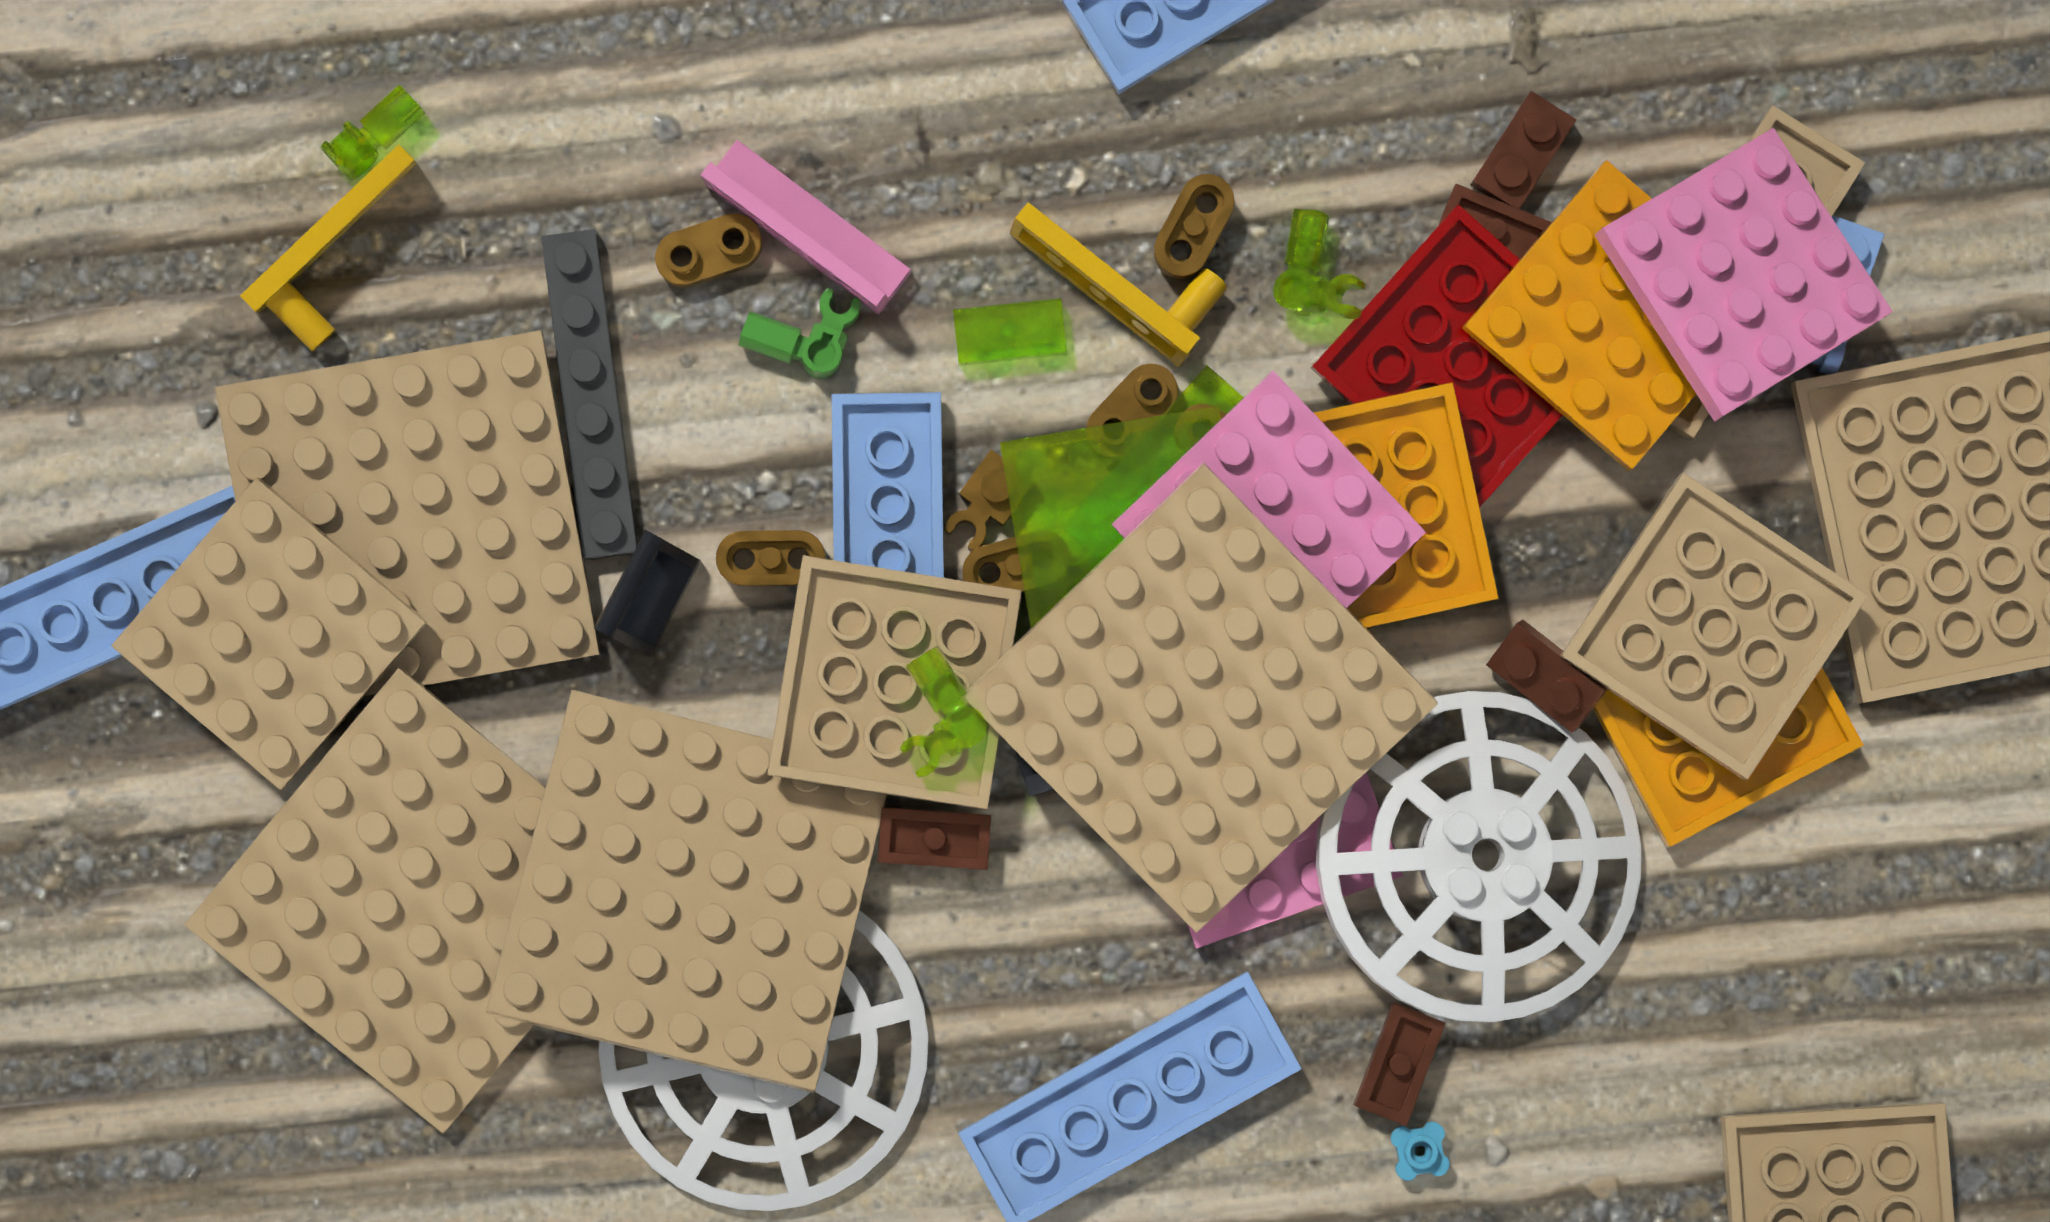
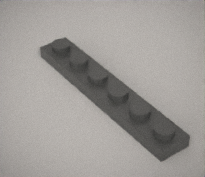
M595 229L541 236L582 556L586 561L633 554L638 545L598 232Z

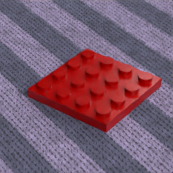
M1458 204L1310 368L1350 405L1453 383L1480 508L1563 415L1462 329L1520 259Z

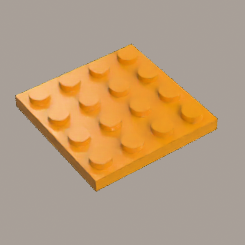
M1606 160L1462 329L1629 471L1637 465L1692 400L1696 392L1595 237V234L1603 227L1652 199Z
M1453 383L1314 412L1321 422L1426 531L1416 543L1347 607L1363 626L1368 628L1498 599Z
M1822 667L1748 780L1741 779L1609 690L1605 692L1593 708L1666 847H1671L1864 746Z

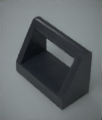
M645 530L594 629L651 657L701 560Z

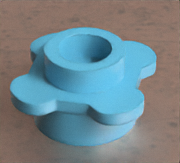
M1430 1121L1423 1128L1414 1127L1408 1129L1405 1126H1399L1393 1130L1390 1140L1396 1147V1154L1399 1160L1395 1166V1171L1401 1179L1411 1181L1418 1174L1432 1173L1434 1176H1442L1447 1172L1450 1162L1443 1154L1442 1140L1445 1137V1131L1440 1124ZM1423 1146L1425 1154L1417 1156L1415 1154L1416 1147Z

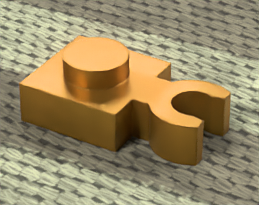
M991 449L959 492L961 497L971 503L967 510L957 511L949 517L945 525V532L951 535L958 524L962 522L971 523L976 529V534L967 547L973 551L982 546L986 538L985 524L988 520L992 518L1004 527L1035 484V480Z

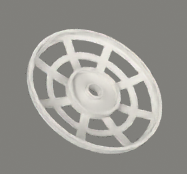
M1466 691L1436 696L1434 698L1437 700L1438 705L1423 719L1444 711L1460 709L1465 741L1456 742L1434 750L1416 761L1408 769L1404 768L1387 753L1370 768V770L1392 786L1385 796L1376 817L1371 839V851L1337 853L1338 831L1343 809L1353 785L1320 816L1316 838V871L1321 899L1332 929L1349 957L1371 981L1397 1000L1425 1013L1457 1021L1497 1022L1525 1017L1554 1006L1579 990L1604 966L1621 941L1635 908L1641 880V841L1636 813L1625 784L1608 756L1580 728L1571 733L1531 700L1501 692ZM1483 707L1502 708L1529 715L1556 728L1568 738L1551 761L1521 745L1501 740H1488ZM1585 753L1599 768L1614 794L1623 818L1625 836L1597 838L1595 825L1587 804L1576 786L1567 777ZM1491 756L1516 761L1535 770L1540 775L1521 798L1510 792L1494 789ZM1468 757L1471 790L1454 795L1444 801L1421 781L1442 765ZM1556 791L1563 796L1572 811L1579 829L1580 839L1551 840L1548 829L1538 813ZM1407 799L1429 818L1422 830L1418 848L1390 850L1393 824L1402 803ZM1482 839L1491 841L1497 847L1499 853L1496 866L1488 872L1480 870L1472 859L1473 848ZM1627 858V878L1621 905L1609 933L1599 946L1578 924L1584 916L1594 893L1598 874V860ZM1582 861L1577 891L1570 907L1565 911L1544 891L1551 875L1553 862ZM1420 870L1423 882L1434 898L1432 903L1415 921L1410 917L1398 897L1391 872ZM1373 873L1374 885L1381 904L1394 926L1402 934L1380 959L1366 945L1351 920L1341 892L1339 875ZM1530 908L1551 929L1545 936L1531 945L1505 953L1504 920L1517 916ZM1452 914L1469 921L1481 922L1482 955L1455 950L1438 942L1432 936ZM1562 942L1584 962L1572 976L1552 989L1523 1001L1504 1004L1505 970L1516 969L1537 961L1556 949ZM1419 950L1448 966L1467 971L1482 972L1481 1005L1461 1004L1437 998L1411 986L1396 974Z
M859 910L855 929L862 933L883 956L898 981L903 998L871 1007L868 996L857 977L845 966L841 986L852 1002L855 1011L833 1017L815 1090L816 1093L839 1105L840 1108L821 1127L802 1138L796 1139L789 1107L801 1101L810 1092L672 1058L664 1059V1056L647 1052V1064L617 1070L614 1055L615 1045L599 1041V1060L603 1087L613 1115L629 1143L652 1169L676 1187L707 1202L740 1210L775 1211L805 1206L833 1196L863 1178L886 1157L905 1131L920 1099L927 1071L929 1034L924 1002L914 974L897 945L874 920ZM909 1020L912 1037L910 1070L903 1097L895 1112L867 1096L877 1066V1028ZM860 1033L861 1060L853 1087L825 1072L824 1069L829 1055V1041ZM701 1073L707 1086L718 1097L702 1125L681 1105L671 1087L670 1081ZM653 1085L656 1095L668 1116L686 1135L693 1139L677 1167L662 1157L642 1134L627 1108L622 1092ZM737 1109L750 1113H767L775 1145H745L729 1141L721 1136ZM855 1115L884 1131L876 1143L852 1166L827 1181L809 1186L801 1155L812 1152L832 1140L850 1123ZM712 1151L721 1156L744 1162L769 1163L779 1161L788 1192L774 1195L740 1194L712 1187L696 1178Z

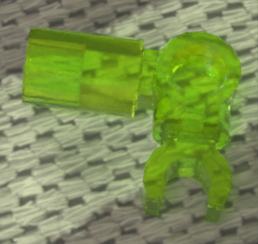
M399 84L359 121L363 125L361 129H358L351 121H346L342 125L344 130L330 143L328 141L322 143L320 149L349 180H354L374 164L379 156L377 149L380 146L385 150L388 149L426 113Z
M1293 209L1284 264L1288 266V270L1280 274L1273 286V296L1276 302L1290 313L1300 317L1309 316L1313 313H1325L1328 309L1345 319L1360 317L1361 310L1354 305L1343 304L1342 298L1349 289H1365V282L1352 274H1341L1331 281L1326 276H1315L1316 271L1322 269L1330 219L1329 215L1318 210Z
M938 646L906 665L907 670L934 713L942 709L946 716L932 725L935 733L929 737L924 735L911 736L900 746L902 753L909 751L914 746H922L928 750V763L915 772L918 778L928 776L934 772L940 763L942 755L949 752L952 758L967 748L977 745L987 732V722L984 715L978 709L966 706L961 697L967 691Z

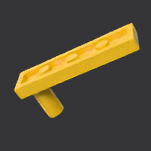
M398 144L253 282L240 297L255 312L261 313L268 307L311 352H314L336 329L291 283L412 169L417 162Z
M1029 202L1015 217L1009 233L1177 367L1183 364L1200 339L1193 331L1227 290V285L1217 274L1202 268L1169 310L1166 311Z

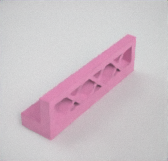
M738 140L735 141L717 166L710 162L701 173L706 187L852 296L860 299V302L878 315L911 273L909 267Z

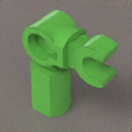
M827 288L822 293L819 301L822 321L821 323L813 324L809 337L801 335L802 329L750 311L741 332L738 346L791 364L793 359L800 361L804 370L810 376L817 379L830 378L841 367L842 353L848 340L844 329L853 325L858 319L860 299L854 297L850 309L846 313L837 314L830 308L834 290Z

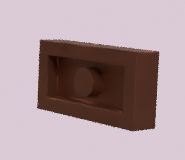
M1530 91L1470 185L1493 199L1520 209L1577 119Z
M1459 184L1454 185L1439 221L1440 224L1459 204L1519 259L1525 255L1552 223Z
M1522 619L1516 623L1486 666L1573 733L1581 726L1608 688L1561 658L1560 655L1563 650Z
M882 807L878 863L988 870L992 815Z
M1392 1002L1353 1105L1407 1126L1446 1022Z

